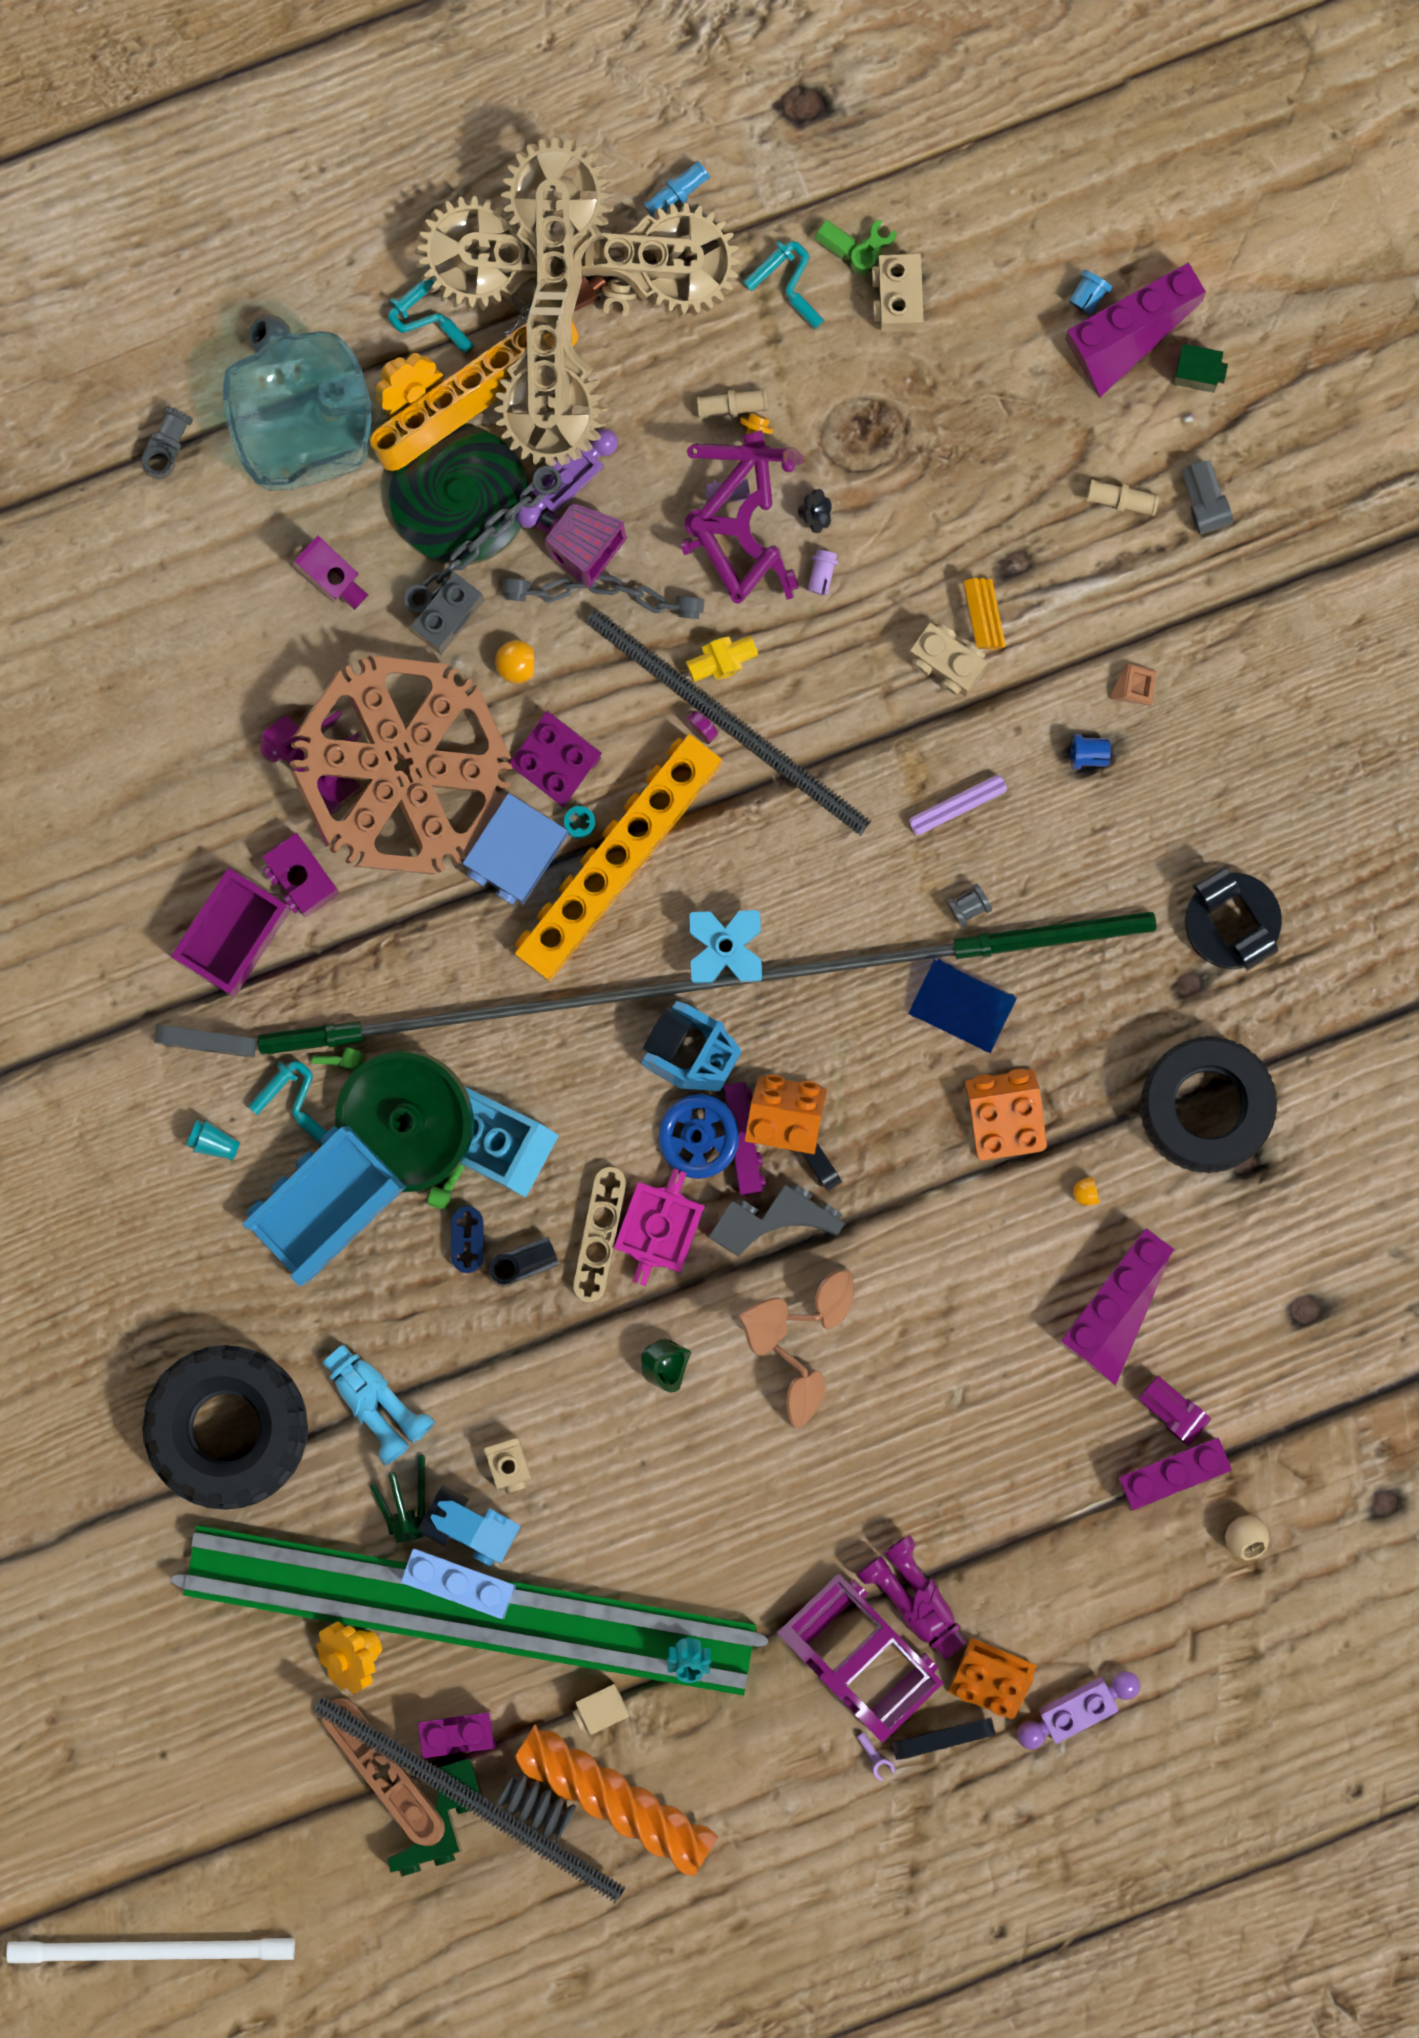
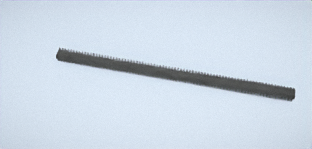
M596 608L593 609L585 623L588 626L590 625L594 631H597L598 634L600 633L601 636L612 642L611 644H614L619 650L621 649L625 655L628 654L629 658L631 657L632 660L643 666L642 668L652 673L657 679L659 678L660 682L662 681L673 692H676L677 695L679 694L688 703L690 702V705H693L694 708L697 707V710H700L704 716H707L708 719L710 718L719 727L721 726V729H724L725 732L728 731V734H731L735 740H738L739 743L741 742L746 748L752 750V753H755L756 756L759 755V758H762L766 764H769L770 767L772 766L781 775L783 774V777H786L787 780L790 779L791 783L793 782L797 788H800L801 791L803 790L812 799L814 798V801H817L818 804L821 803V806L828 809V812H831L832 815L835 814V817H838L839 820L842 819V822H845V825L859 833V836L864 833L872 820L867 821L868 817L864 819L865 815L860 816L861 811L857 814L858 809L854 811V806L850 808L851 804L847 805L848 801L843 803L844 798L839 800L841 796L836 797L837 793L833 795V790L829 792L830 787L827 790V785L822 787L823 782L819 784L820 780L815 781L817 777L812 779L813 774L808 776L810 772L805 773L806 769L802 771V766L798 768L799 763L795 765L796 761L791 763L792 758L788 760L789 756L784 757L786 753L781 755L782 750L777 752L778 747L774 749L775 745L771 747V742L767 744L768 740L764 741L765 737L760 739L761 734L757 736L758 732L753 733L754 729L750 731L751 726L746 728L747 723L743 725L744 721L740 723V718L736 720L737 716L733 717L734 713L729 715L730 710L726 712L727 708L722 709L723 705L719 707L720 702L715 704L716 699L712 701L713 697L709 699V694L705 696L706 692L702 693L703 689L698 691L699 686L695 688L696 684L691 685L692 681L688 683L689 678L684 680L685 675L681 677L682 673L678 675V670L674 672L675 668L671 670L672 665L667 667L668 662L664 664L665 660L660 661L661 657L657 659L658 654L653 656L654 651L650 654L651 649L647 651V646L643 648L644 644L640 646L641 641L636 643L637 638L633 640L634 636L630 638V633L626 635L627 630L622 632L623 627L619 630L620 625L616 627V622L612 624L613 620L609 622L610 617L605 619L606 614L602 616L603 612L599 614V609L595 611Z
M325 1695L322 1698L320 1697L313 1708L314 1713L318 1712L317 1715H321V1718L329 1719V1723L333 1721L332 1725L337 1724L336 1727H340V1730L344 1729V1732L348 1731V1735L352 1733L351 1737L356 1736L355 1739H359V1742L363 1741V1744L367 1743V1747L371 1745V1750L375 1748L374 1751H378V1754L382 1753V1756L386 1755V1759L390 1757V1762L394 1759L393 1763H397V1766L401 1765V1769L404 1767L405 1771L409 1769V1774L413 1771L412 1776L420 1777V1781L424 1779V1783L428 1781V1786L432 1783L431 1788L439 1789V1793L443 1791V1795L447 1793V1798L451 1795L450 1800L458 1801V1805L462 1803L461 1807L466 1805V1810L470 1807L469 1812L477 1813V1817L481 1815L480 1819L485 1817V1822L489 1819L488 1824L493 1822L492 1826L496 1825V1829L500 1827L499 1831L504 1829V1834L508 1831L507 1836L512 1834L511 1838L515 1837V1841L519 1839V1844L523 1841L522 1845L527 1844L526 1848L531 1846L530 1851L533 1849L534 1853L538 1851V1856L542 1853L541 1858L546 1856L545 1860L549 1859V1863L553 1861V1865L557 1863V1868L561 1865L560 1870L565 1868L564 1872L568 1871V1875L572 1873V1877L576 1875V1880L580 1877L579 1882L584 1880L583 1884L588 1882L587 1887L590 1885L591 1889L595 1887V1892L599 1889L598 1894L603 1892L602 1896L607 1894L606 1899L609 1897L610 1901L614 1899V1904L624 1892L625 1886H622L621 1883L614 1882L613 1878L610 1879V1876L606 1877V1874H603L602 1871L595 1870L594 1866L591 1867V1864L587 1865V1862H584L583 1859L580 1860L579 1857L576 1858V1855H572V1852L568 1853V1850H565L564 1847L561 1848L560 1845L557 1846V1843H553V1840L549 1841V1838L541 1835L542 1833L538 1834L537 1830L534 1831V1828L530 1829V1826H527L526 1823L523 1824V1821L519 1822L518 1818L515 1820V1816L508 1814L507 1811L504 1812L503 1808L501 1810L499 1806L496 1808V1804L492 1805V1801L485 1800L484 1796L481 1798V1794L477 1796V1792L473 1793V1789L466 1788L465 1784L462 1786V1782L458 1784V1780L454 1781V1777L451 1778V1775L447 1776L446 1772L443 1774V1770L439 1772V1768L435 1769V1765L432 1766V1763L428 1764L427 1760L424 1762V1758L421 1760L420 1756L416 1758V1753L413 1754V1751L409 1752L408 1748L405 1750V1746L401 1748V1744L398 1745L397 1741H393L394 1739L390 1740L389 1736L386 1738V1734L382 1736V1732L379 1733L378 1729L375 1730V1727L371 1728V1725L367 1726V1722L363 1724V1720L360 1721L359 1717L356 1719V1715L352 1716V1713L348 1714V1710L344 1712V1707L342 1709L340 1705L337 1707V1703L333 1704V1700L330 1702L329 1698L325 1700Z

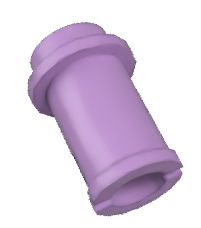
M715 479L712 480L711 484L705 485L707 501L723 482L717 483ZM743 479L724 503L745 501L750 495L748 479Z
M817 550L816 556L811 558L814 561L806 591L828 596L834 566L839 564L836 561L837 554Z

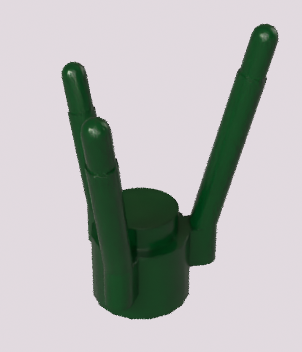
M421 1454L418 1457L417 1516H415L414 1510L405 1511L395 1472L389 1473L398 1512L393 1514L394 1519L377 1484L372 1483L370 1485L375 1500L387 1523L389 1535L394 1534L396 1543L424 1537L423 1534L417 1532L425 1516L426 1468L425 1456Z

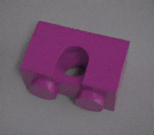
M297 832L262 856L268 864L262 868L274 886L281 882L288 892L283 896V899L294 914L301 910L303 915L307 917L340 894ZM296 869L307 871V879L300 886H293L289 882L290 873Z
M491 1712L418 1722L422 1758L494 1749L496 1747Z

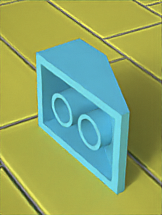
M465 1087L474 1113V1133L469 1151L461 1165L526 1198L559 1135L542 1124Z

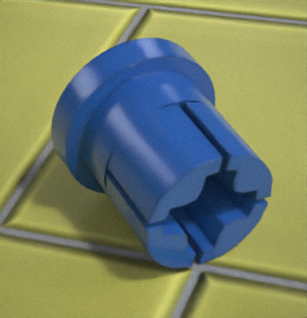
M1073 734L1070 748L1072 769H1081V766H1109L1111 754L1109 739L1083 738L1082 734Z

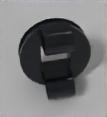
M1223 865L1192 885L1196 892L1191 898L1186 911V933L1194 950L1205 961L1226 969L1245 968L1248 972L1278 953L1279 950L1276 942L1282 926L1281 909L1277 898L1266 884L1251 875L1230 873ZM1238 896L1258 927L1228 946L1208 914Z

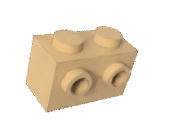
M921 254L879 255L878 266H872V286L879 287L880 300L873 301L874 322L881 321V332L923 330Z
M930 622L910 650L909 658L913 660L911 664L925 675L932 673L942 680L940 684L952 694L958 695L960 693L967 697L987 668L988 662L983 659L985 654L970 643L966 647L955 640L957 635L947 626L940 623L936 627Z

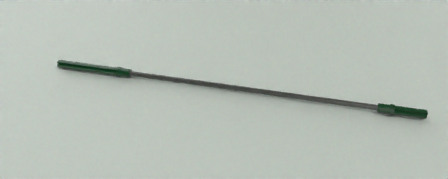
M1145 912L1000 933H979L977 936L955 938L951 944L762 969V980L760 982L954 955L956 960L979 956L984 958L991 957L992 954L1155 932L1157 928L1154 912ZM734 974L719 975L713 983L694 984L690 979L364 1025L361 1024V1021L339 1024L334 1022L326 1023L325 1026L260 1034L257 1043L261 1055L325 1046L332 1048L338 1047L341 1044L363 1042V1037L758 982H740Z

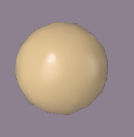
M1246 1515L1237 1517L1228 1525L1225 1541L1228 1550L1235 1557L1247 1561L1256 1559L1267 1551L1270 1536L1268 1527L1261 1519Z

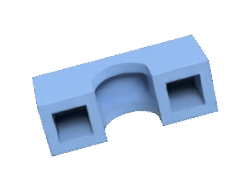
M418 1549L412 1550L401 1583L500 1619L505 1618L516 1587L515 1584L466 1568Z

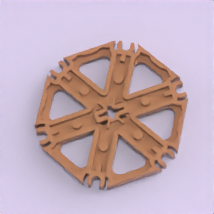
M380 656L363 658L358 661L362 670L360 675L354 674L350 665L343 667L342 671L336 672L293 736L304 738L307 742L300 740L292 743L291 748L301 749L305 756L302 761H291L290 766L298 769L304 767L305 772L294 770L291 771V774L325 847L329 846L331 840L336 836L337 840L333 842L330 849L332 853L338 852L342 845H346L349 848L350 854L345 860L346 863L354 862L360 853L359 861L354 867L430 875L445 870L442 863L444 855L449 856L453 865L461 863V859H466L508 793L497 792L495 789L503 790L511 787V783L499 780L498 772L500 770H510L512 765L508 762L498 763L497 759L510 760L511 756L478 685L473 686L471 692L467 695L465 692L470 689L473 680L468 678L461 686H457L454 683L453 678L458 669H450L443 678V673L450 664ZM390 673L424 676L431 683L430 690L405 727L385 686V679ZM348 696L370 743L334 740L323 736L321 724L339 697ZM462 709H469L474 713L487 740L488 748L483 755L434 750ZM397 756L401 760L407 759L409 761V766L405 768L406 775L402 770L396 772L394 769V765L398 763ZM320 776L369 780L343 821H336L330 816L317 788V781ZM433 787L475 791L483 795L484 805L465 833L459 834L452 829ZM398 804L420 848L419 854L415 857L382 854L375 848L376 837Z

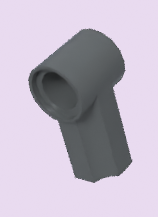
M1200 461L1183 468L1181 473L1192 503L1190 509L1198 534L1201 535L1233 525V516L1225 495L1221 494L1211 461Z

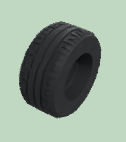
M1205 1036L1183 1041L1169 1049L1157 1060L1148 1073L1141 1091L1140 1116L1150 1143L1154 1145V1148L1159 1151L1162 1157L1164 1156L1166 1160L1185 1170L1198 1173H1217L1244 1163L1262 1147L1269 1137L1276 1119L1277 1093L1271 1074H1269L1267 1067L1263 1065L1262 1060L1255 1053L1250 1052L1251 1050L1244 1047V1045L1237 1044L1236 1041L1215 1036ZM1201 1072H1214L1225 1076L1235 1085L1241 1098V1113L1236 1125L1226 1134L1215 1138H1203L1190 1133L1181 1124L1176 1114L1175 1099L1178 1089L1186 1079Z

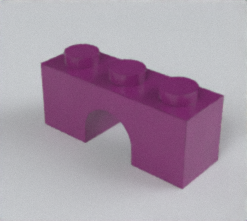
M1218 1437L1117 1477V1480L1130 1511H1133L1228 1473L1232 1469Z

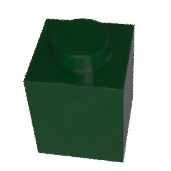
M1182 344L1173 385L1214 393L1217 384H1224L1228 363L1222 362L1224 352Z

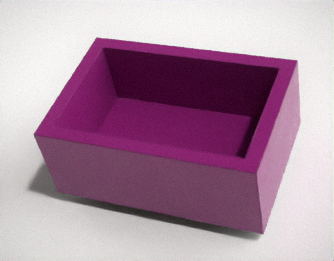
M227 868L171 957L183 967L235 998L291 909L281 900L230 868Z

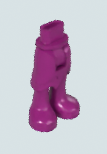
M910 1534L889 1547L884 1554L916 1592L913 1600L896 1579L881 1555L861 1569L856 1576L864 1584H877L897 1606L903 1615L902 1620L907 1623V1626L924 1642L929 1643L931 1649L936 1648L941 1656L946 1659L964 1646L967 1641L958 1631L961 1626L955 1623L954 1615L942 1597L938 1585L935 1586L931 1577L928 1581L915 1563L912 1554L916 1544Z

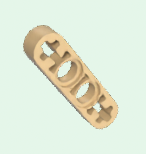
M614 1167L601 1169L597 1173L593 1184L574 1280V1292L585 1303L599 1301L606 1290L626 1190L624 1174ZM609 1173L615 1174V1180L620 1182V1187L613 1188L611 1199H618L617 1206L608 1202H596L597 1195L603 1198L605 1196L606 1188L600 1184L601 1179H607ZM607 1208L612 1211L614 1220L609 1227L600 1228L594 1223L593 1215L598 1209ZM594 1242L602 1243L607 1249L605 1259L598 1263L590 1261L586 1255L588 1246ZM583 1264L591 1268H604L603 1275L595 1274L594 1283L600 1286L599 1292H592L591 1297H586L585 1291L579 1288L580 1283L587 1282L589 1271L582 1272Z

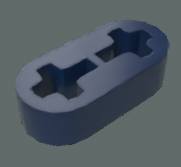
M470 1206L461 1207L456 1210L451 1222L452 1263L458 1271L465 1274H472L478 1271L484 1261L483 1216L477 1209ZM465 1213H471V1217L478 1220V1224L471 1227V1238H465L464 1227L458 1226V1220L464 1219ZM465 1242H471L472 1254L478 1255L477 1261H472L469 1268H465L464 1262L458 1261V1255H462L465 1252Z

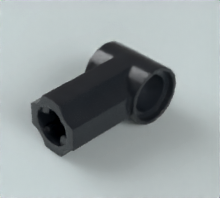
M545 1237L510 1252L498 1254L491 1260L488 1274L493 1284L505 1288L559 1266V1262L549 1237ZM506 1261L512 1264L515 1271L514 1275L507 1280L499 1279L494 1273V1267L497 1263Z

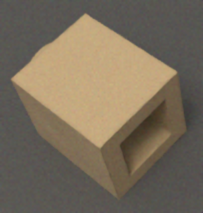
M616 1684L575 1702L578 1709L573 1711L581 1731L588 1729L590 1735L630 1717Z

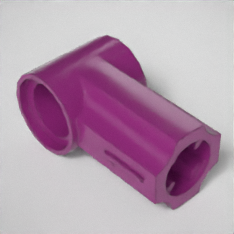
M1157 1376L1138 1397L1142 1404L1166 1423L1165 1427L1187 1446L1195 1440L1212 1420L1200 1407L1190 1399L1185 1400L1160 1376Z

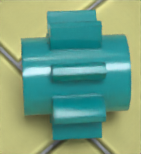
M684 1638L678 1641L675 1647H669V1658H667L668 1673L676 1672L678 1680L693 1683L700 1680L703 1673H710L711 1650L710 1648L702 1649L700 1640Z

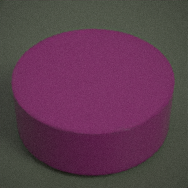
M692 711L684 719L688 729L703 743L709 745L718 736L715 726L700 712Z

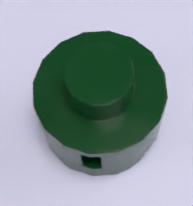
M659 1339L655 1343L648 1345L641 1354L642 1376L646 1381L669 1393L677 1392L681 1388L684 1372L692 1352L670 1339Z

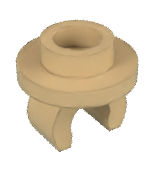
M611 280L610 284L602 287V294L607 296L603 306L604 312L609 314L611 303L618 301L623 305L622 316H627L631 308L630 300L636 298L635 290L623 280Z

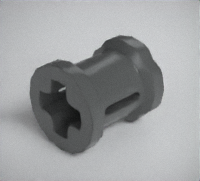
M977 883L972 886L971 891L955 900L952 898L946 900L951 913L961 928L966 926V921L980 913L992 911L987 897Z

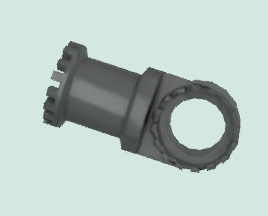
M165 406L163 411L165 417L157 433L152 434L142 456L144 470L153 479H165L174 471V460L181 447L179 441L187 425H191L193 422L192 417L183 414L182 411L178 414V409ZM155 454H164L168 458V464L165 469L161 471L152 470L149 467V459Z

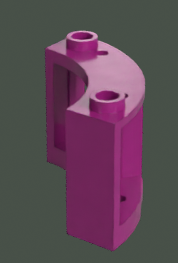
M838 1573L777 1633L883 1743L944 1683L934 1673L939 1667L925 1652L918 1656L864 1600L868 1593L855 1579L848 1583ZM854 1602L872 1620L877 1628L832 1670L809 1644ZM893 1642L916 1667L870 1710L848 1685Z

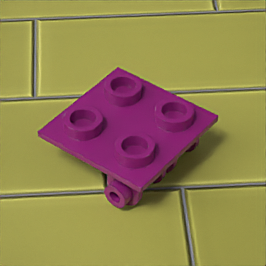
M547 710L509 764L558 804L565 807L589 771L594 769L600 762L602 752Z

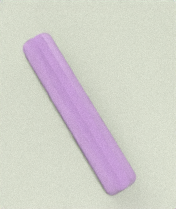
M995 775L912 816L909 819L910 827L915 835H921L1005 793L1007 786L1000 775Z

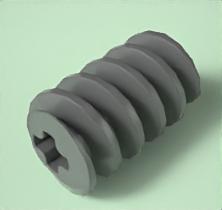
M523 1773L516 1779L513 1776L497 1801L496 1808L508 1803V1814L513 1815L520 1811L519 1822L523 1821L524 1824L530 1818L533 1819L531 1828H534V1831L544 1826L543 1835L546 1838H550L556 1834L555 1842L557 1843L575 1814L576 1805L572 1803L566 1809H562L564 1798L559 1796L551 1802L552 1790L550 1788L539 1794V1781L536 1780L531 1785L526 1786L527 1775Z

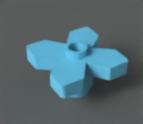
M758 910L738 911L726 928L723 927L711 912L690 913V935L707 947L691 961L692 983H713L725 967H728L740 982H760L762 980L761 959L744 947L761 933L760 912ZM730 941L733 945L731 951L722 952L719 949L720 942Z

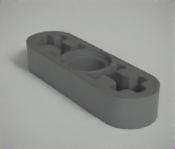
M156 1025L154 1043L170 1047L254 1058L257 1039Z

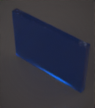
M934 958L908 1014L913 1018H918L982 1049L984 1052L991 1053L1017 997L947 964L941 959Z

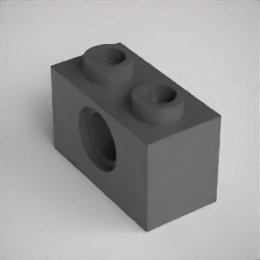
M454 572L411 626L414 635L442 655L484 602L482 593Z

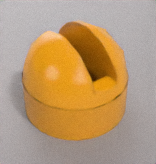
M1093 1176L1078 1181L1073 1188V1196L1080 1205L1092 1206L1100 1204Z

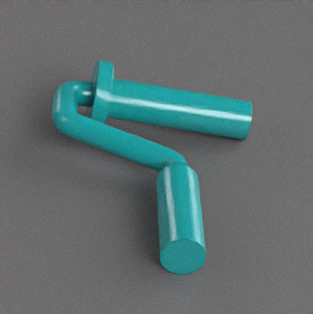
M778 240L775 243L777 249L742 282L752 292L787 258L792 261L795 257L791 251L795 250L801 257V260L785 291L789 303L815 330L825 320L801 294L794 292V288L808 263L809 253L796 241H790L783 245Z
M432 279L427 281L421 280L399 300L394 297L389 300L392 309L389 311L388 319L397 331L406 333L438 321L442 331L464 355L474 348V344L450 318L440 313L406 325L397 318V315L402 319H406L409 316L407 310L429 292L434 284Z
M280 1061L277 1064L280 1070L250 1102L248 1108L256 1115H259L290 1079L296 1081L299 1078L293 1072L297 1069L305 1078L293 1105L292 1115L302 1129L321 1146L324 1145L320 1139L327 1131L307 1113L300 1111L312 1082L313 1074L311 1070L300 1061H292L288 1065Z

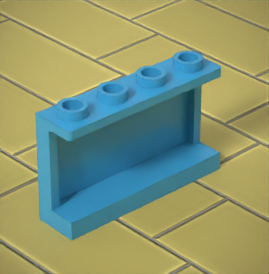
M336 1126L331 1128L320 1139L324 1145L314 1154L309 1151L302 1156L295 1164L298 1170L290 1178L286 1175L280 1178L270 1188L274 1194L264 1203L261 1200L257 1201L245 1213L248 1219L242 1225L246 1230L251 1229L293 1273L290 1277L299 1287L307 1285L406 1188L398 1177L349 1126H344L340 1129Z

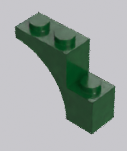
M472 1757L437 1767L439 1772L443 1770V1774L446 1772L447 1776L451 1775V1778L454 1777V1781L458 1780V1784L462 1782V1786L465 1784L466 1788L473 1789V1793L477 1792V1796L481 1794V1798L483 1797ZM438 1789L435 1809L444 1821L445 1831L443 1837L432 1846L414 1843L406 1850L387 1858L390 1872L399 1871L402 1877L421 1871L420 1864L433 1860L435 1866L455 1861L454 1854L461 1851V1846L450 1809L456 1808L457 1814L468 1812L470 1807L466 1810V1805L461 1807L462 1803L458 1805V1801L450 1800L451 1795L447 1798V1793L443 1795V1791L439 1793Z

